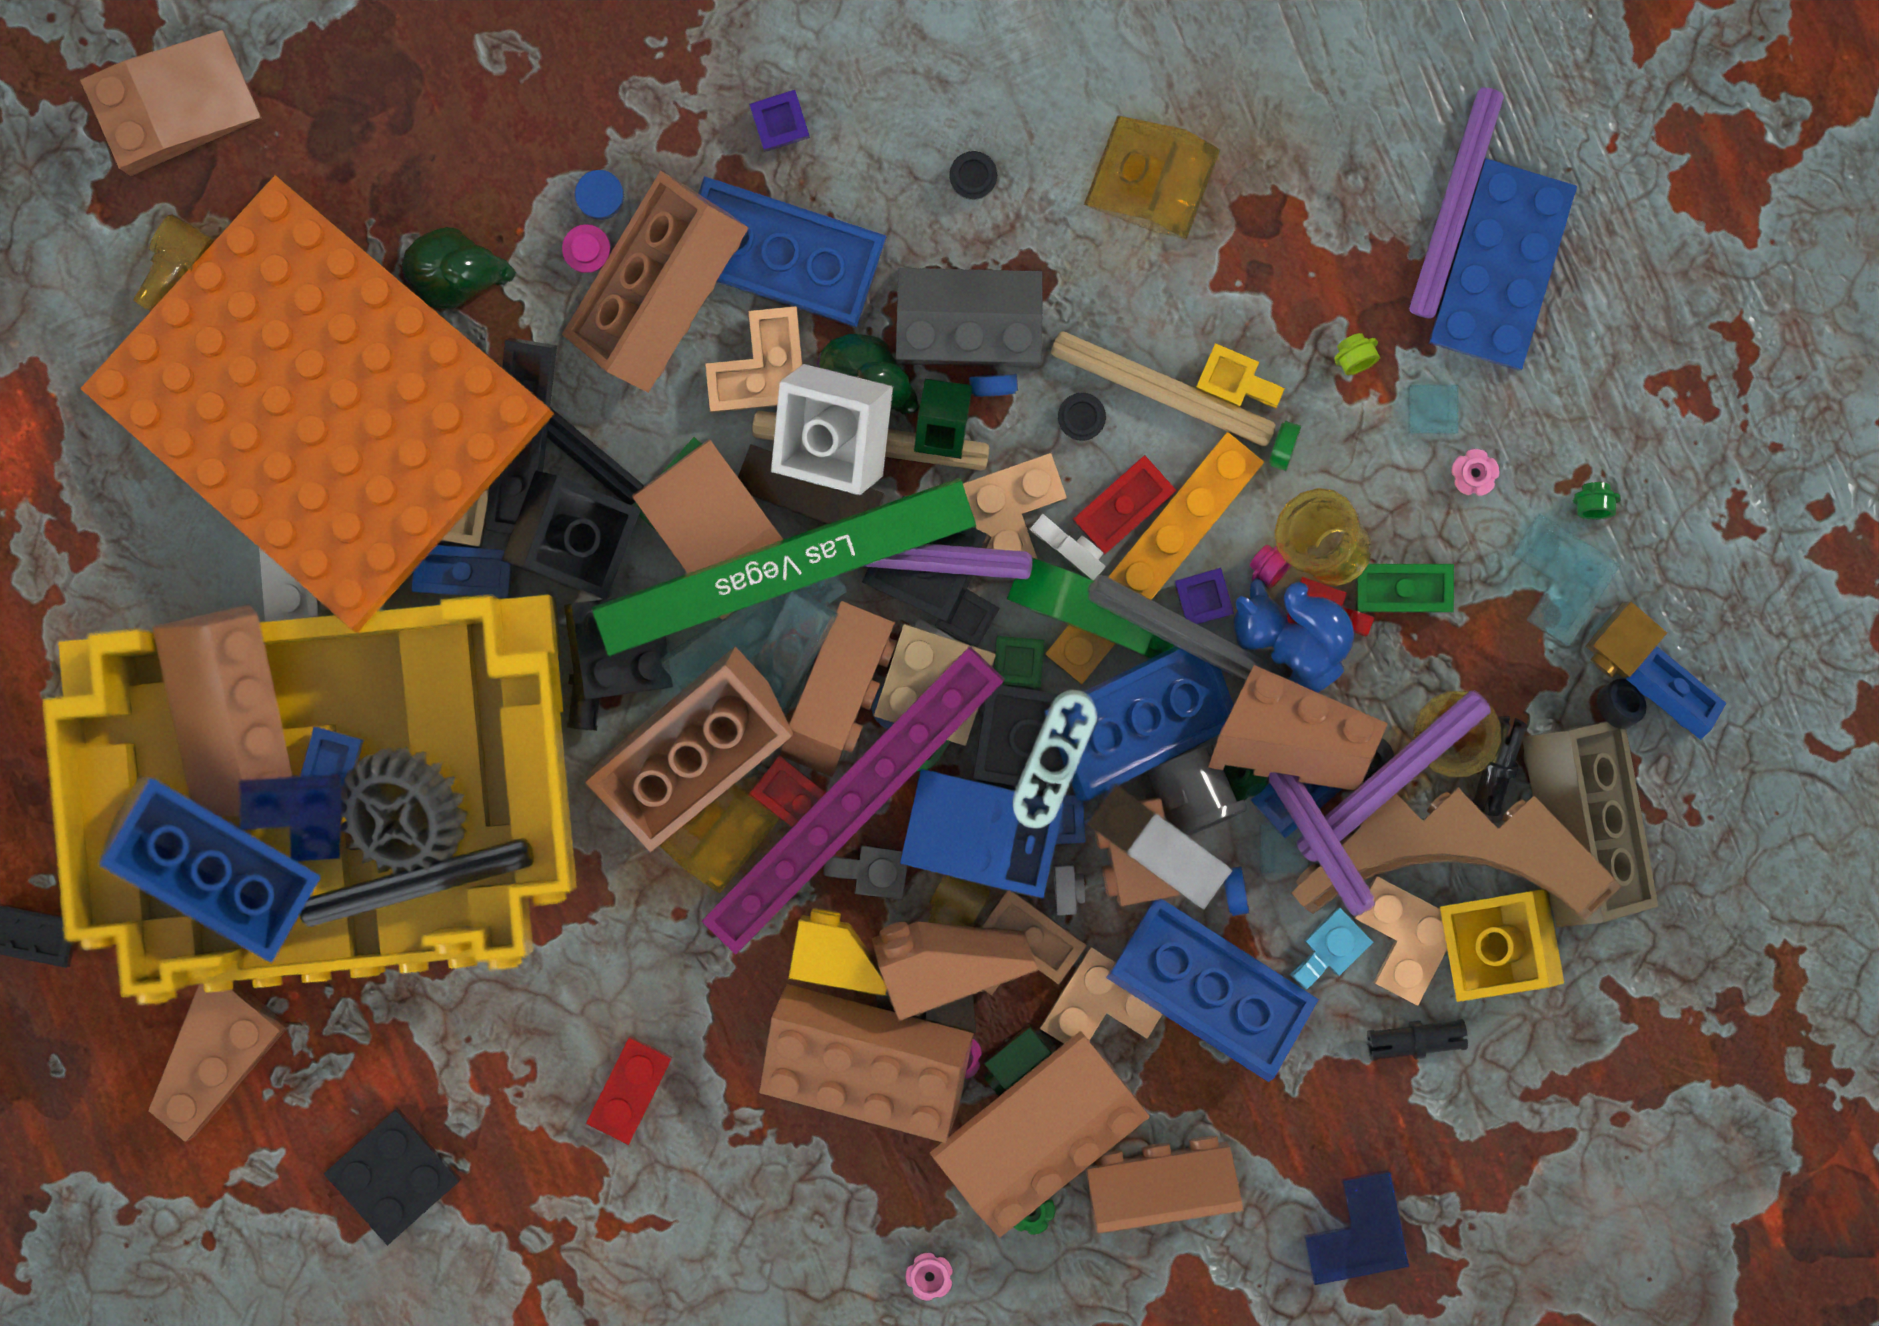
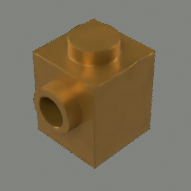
M1631 601L1622 602L1586 644V647L1594 653L1590 661L1610 678H1613L1616 673L1621 677H1630L1668 632Z

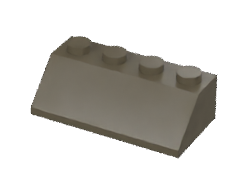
M1607 721L1523 737L1524 763L1528 769L1532 796H1535L1621 886L1586 921L1557 896L1550 893L1549 901L1554 912L1556 927L1603 923L1658 907L1627 730L1615 728Z

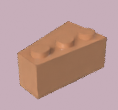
M840 602L789 724L793 735L783 743L780 752L781 757L833 777L843 751L846 750L852 753L863 726L855 723L861 707L870 710L881 684L872 680L878 664L886 668L889 665L898 642L889 638L895 622L846 602Z
M1254 665L1219 735L1208 768L1223 770L1225 765L1253 769V775L1269 777L1270 772L1299 776L1298 782L1355 791L1363 783L1388 723Z
M236 980L233 981V990L204 992V985L199 984L148 1110L184 1142L197 1136L289 1027L288 1024Z

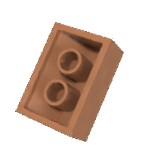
M1204 1136L1190 1139V1147L1171 1150L1170 1143H1160L1142 1147V1155L1123 1158V1152L1120 1150L1108 1151L1086 1168L1093 1220L1097 1232L1105 1233L1243 1211L1232 1152L1227 1141L1218 1143L1217 1136Z

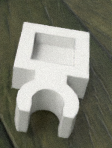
M1044 514L1030 528L1032 533L1050 546L1084 577L1095 580L1106 567L1099 561L1104 553L1083 535L1075 541Z

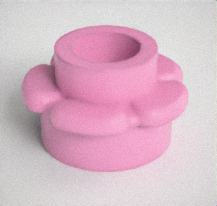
M1468 450L1465 456L1457 457L1452 465L1455 486L1465 495L1476 493L1478 496L1488 494L1495 487L1494 480L1499 477L1497 461L1494 458H1489L1484 450ZM1472 469H1479L1480 475L1473 477L1471 474Z
M922 1253L914 1259V1264L907 1268L906 1283L909 1287L913 1288V1294L921 1300L930 1301L935 1297H943L952 1286V1280L950 1279L953 1272L952 1267L944 1257L937 1258L933 1253ZM932 1272L934 1279L932 1281L926 1280V1273Z

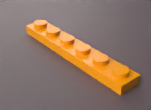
M1226 432L1108 578L1152 600L1263 465L1264 461L1229 432ZM1068 625L1044 655L1082 685L1115 643Z

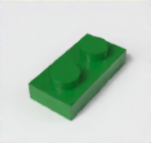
M1356 564V611L1454 612V564Z

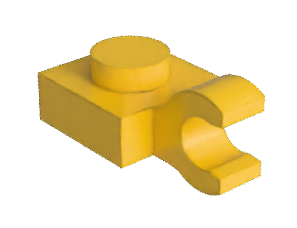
M1216 343L1196 386V389L1238 407L1241 406L1245 395L1275 409L1285 388L1254 375L1259 361Z

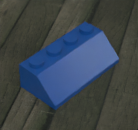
M139 777L113 821L98 863L103 868L270 963L273 962L321 878L315 872L151 777Z

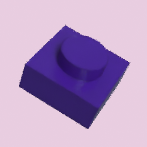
M795 90L749 104L764 152L810 138Z
M1221 568L1174 581L1183 616L1191 622L1200 624L1234 614Z

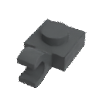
M861 845L859 859L832 856L824 864L823 874L830 877L856 879L855 894L903 900L907 865L900 864L903 852L901 850Z

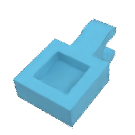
M1337 907L1304 940L1313 952L1289 975L1302 988L1308 989L1323 974L1327 967L1340 976L1373 941L1341 908Z

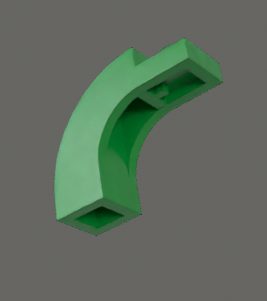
M1032 558L1030 577L1027 579L1015 578L1007 596V600L1089 632L1149 659L1173 648V644L1091 602L1088 587L1094 580Z

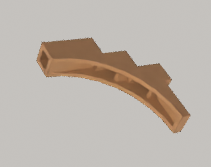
M1459 788L1452 794L1445 792L1435 799L1427 810L1430 815L1423 821L1396 793L1360 824L1361 828L1355 833L1353 831L1340 841L1364 881L1377 874L1413 864L1458 862L1489 866L1523 877L1554 894L1585 921L1621 888L1615 878L1535 796L1527 803L1522 799L1509 808L1502 818L1505 823L1498 829ZM1318 864L1311 865L1296 880L1298 887L1291 892L1299 903L1312 914L1339 895L1323 867Z

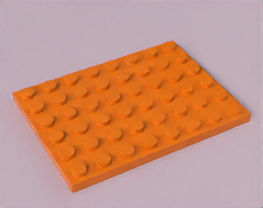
M276 175L80 388L355 633H358L554 415L550 408Z

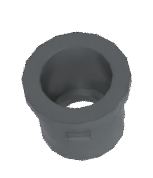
M1213 745L1186 753L1147 772L1157 798H1160L1162 801L1163 812L1167 822L1186 836L1222 823L1248 809L1244 800L1236 801L1224 770L1208 768L1215 749Z

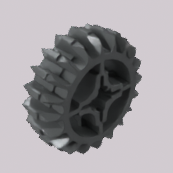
M407 746L398 748L395 752L388 747L381 749L371 756L367 755L358 762V766H355L346 774L344 778L346 783L340 787V791L337 794L343 802L338 805L335 813L347 819L342 823L339 831L351 833L353 839L350 842L349 848L359 847L364 852L362 863L370 862L372 859L377 861L378 874L387 872L390 868H392L394 874L405 870L411 872L419 866L431 872L429 867L433 863L449 859L456 853L459 847L458 842L463 839L464 833L467 831L461 824L466 820L468 812L457 807L462 802L465 794L452 791L451 786L454 783L455 777L444 778L439 773L442 762L433 763L431 766L426 763L425 751L416 753L412 757Z

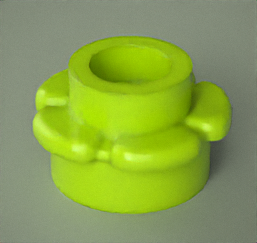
M1362 333L1354 334L1344 339L1337 346L1339 352L1334 357L1335 364L1342 366L1345 374L1348 376L1365 371L1380 359L1375 348L1378 345V341L1375 338H1365Z

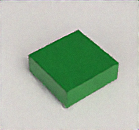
M997 636L994 669L1005 679L1002 684L1041 688L1045 640Z

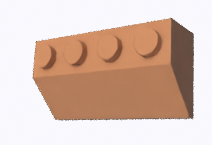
M660 170L562 335L606 372L649 393L657 378L664 372L666 363L680 340L688 332L691 322L706 297L713 291L717 279L731 256L738 250L748 227L724 209Z
M250 605L152 626L190 800L217 816H250L298 804L258 614Z
M735 646L598 760L585 783L636 838L652 852L791 738L793 732L768 681Z
M1080 1031L948 1137L946 1143L942 1142L933 1149L930 1154L975 1212L1000 1238L1146 1121L1150 1115L1082 1031Z

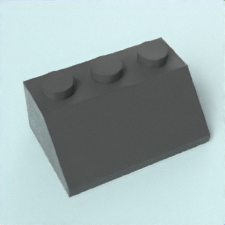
M899 268L896 363L905 365L1040 368L1043 316L1042 271Z

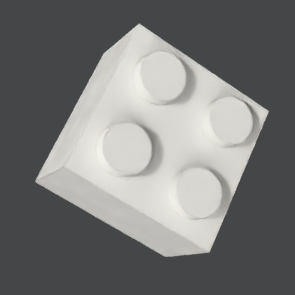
M806 364L800 366L780 381L771 472L861 495L883 477L893 386Z

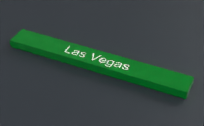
M957 478L591 608L608 656L977 525L962 480Z

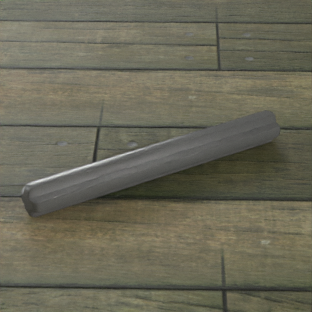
M1104 575L1097 576L1088 587L1091 602L1246 682L1254 665L1285 679L1287 677V673L1277 666Z

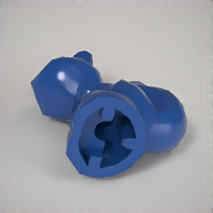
M1256 578L1250 586V599L1240 596L1236 600L1237 612L1234 617V628L1238 645L1242 649L1249 650L1273 647L1274 650L1271 653L1272 660L1277 665L1286 664L1293 671L1289 678L1290 681L1317 693L1322 691L1344 672V666L1341 661L1349 654L1355 636L1353 624L1348 614L1333 600L1308 596L1307 585L1302 582H1296L1286 589L1284 604L1291 618L1298 624L1288 623L1284 610L1269 598L1263 581Z

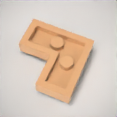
M796 306L749 311L753 359L705 364L711 413L776 407L778 405L780 381L803 365Z
M1052 454L1043 455L963 484L977 525L975 528L991 536L987 549L1025 551L1032 555V558L1037 559L1022 514L1067 499Z
M1374 876L1369 886V890L1374 896V906L1363 914L1353 917L1395 939L1374 983L1418 1006L1447 951L1441 911L1439 908L1378 876Z
M1090 946L1044 1019L1040 1029L1064 1044L1080 1031L1090 1041L1107 1013L1143 1037L1148 1038L1161 1018L1162 1013L1107 979L1106 977L1115 961Z

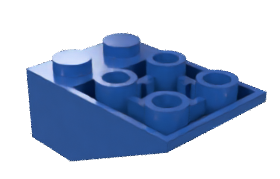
M921 769L900 864L1043 898L1065 802L1062 800L1055 818L1049 824L1040 828H1031L1022 824L1014 813V789ZM1035 794L1033 798L1024 797L1022 800L1027 804V813L1030 815H1034L1037 809L1046 810L1048 808L1044 804L1043 796Z

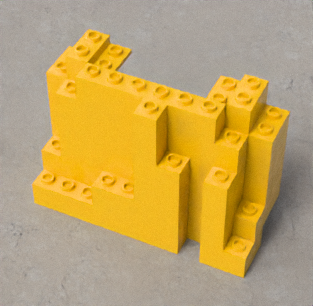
M541 595L509 599L485 596L443 600L441 605L377 611L358 633H355L336 615L259 622L295 792L314 727H321L364 739L358 762L365 756H371L381 749L388 747L395 752L398 748L407 746L412 757L416 753L425 751L426 763L431 766L433 763L442 762L439 773L444 778L455 777L454 783L451 786L452 791L465 794L462 802L457 807L468 812L466 820L461 824L467 831L464 833L463 839L458 842L459 847L452 857L523 838L530 844L534 860L530 867L311 927L306 926L301 921L300 916H298L272 963L98 865L113 821L139 777H151L189 800L190 796L154 633L145 630L88 634L89 639L58 642L63 698L44 699L43 701L66 941L81 939L82 949L107 947L117 944L122 996L137 995V1004L168 1001L170 998L177 997V989L194 984H203L204 992L233 990L234 980L252 979L253 988L282 985V976L301 974L302 983L332 980L331 971L350 969L351 978L380 975V973L386 972L387 965L398 964L400 973L427 971L429 970L428 961L448 960V968L477 966V961H487L489 970L518 967V964H522V957H526L533 952L528 896L532 895V905L557 903L566 900L565 892H570L577 888L560 712H563L558 656L561 655L557 603L556 598L553 596ZM292 806L250 816H218L320 875L321 878L310 896L394 874L392 868L387 872L378 874L377 861L373 859L370 862L362 863L364 852L361 849L350 850L346 848L345 832L338 831V834H332L289 822L288 818ZM342 817L339 830H340V828H341V826H342V823H343L345 820H347V819H345L344 817Z

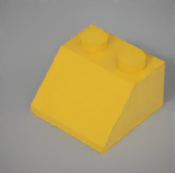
M1545 889L1440 906L1457 1002L1564 984L1549 895Z
M813 908L810 916H801L790 968V979L879 995L886 994L887 987L879 965L849 923L840 922L841 913Z

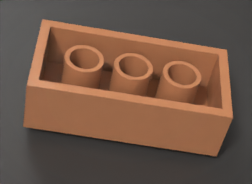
M786 984L771 1019L759 1093L946 1143L959 1109L974 1033L914 1017H908L899 1021L895 1012Z

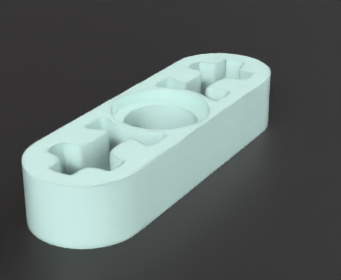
M1065 691L1053 701L1014 792V813L1017 819L1025 826L1040 828L1046 826L1055 818L1096 722V710L1090 697L1081 691ZM1077 702L1081 704L1082 714L1087 716L1084 721L1075 720L1069 732L1070 738H1078L1077 743L1073 745L1063 736L1049 735L1053 728L1060 734L1062 733L1066 724V718L1060 711L1063 707L1071 709L1074 703ZM1051 746H1059L1069 755L1065 768L1057 772H1050L1044 769L1040 763L1042 752ZM1033 773L1046 782L1059 783L1057 789H1053L1049 784L1045 788L1043 801L1048 806L1046 810L1037 809L1034 815L1027 813V804L1022 800L1024 797L1033 798L1039 787V781L1031 779Z

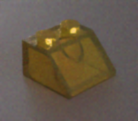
M1117 115L1084 205L1152 232L1187 239L1221 149L1186 129Z
M736 782L659 846L684 870L720 894L780 818Z

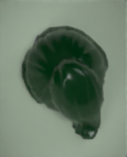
M451 227L440 228L417 238L406 249L402 262L403 278L412 286L414 294L430 307L439 309H452L463 306L468 299L473 298L478 292L489 288L493 284L505 285L507 282H512L516 274L515 270L506 260L495 256L485 247L475 245L474 241L467 238L459 229Z
M847 334L831 339L819 354L816 363L818 368L893 386L890 410L895 409L896 412L901 414H913L919 409L917 395L909 383L908 375L896 365V360L890 353L887 343L882 339L870 335Z

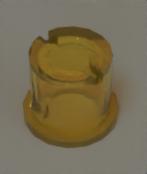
M1322 488L1301 492L1287 502L1278 515L1274 534L1276 547L1283 559L1295 569L1308 573L1322 584L1338 586L1350 583L1360 576L1369 564L1371 553L1369 552V545H1372L1371 538L1360 523L1359 514L1351 502L1338 492ZM1343 532L1342 539L1338 545L1326 555L1319 557L1308 555L1307 549L1318 548L1323 538L1330 533Z
M1447 691L1431 698L1420 709L1413 726V740L1431 725L1432 720L1436 716L1448 711L1468 692ZM1490 706L1489 714L1469 730V733L1477 734L1476 743L1467 742L1466 746L1455 754H1441L1428 767L1432 771L1447 777H1468L1482 771L1495 758L1501 743V727L1494 709Z

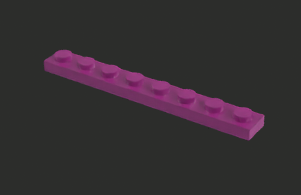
M969 646L701 922L736 955L1005 679Z

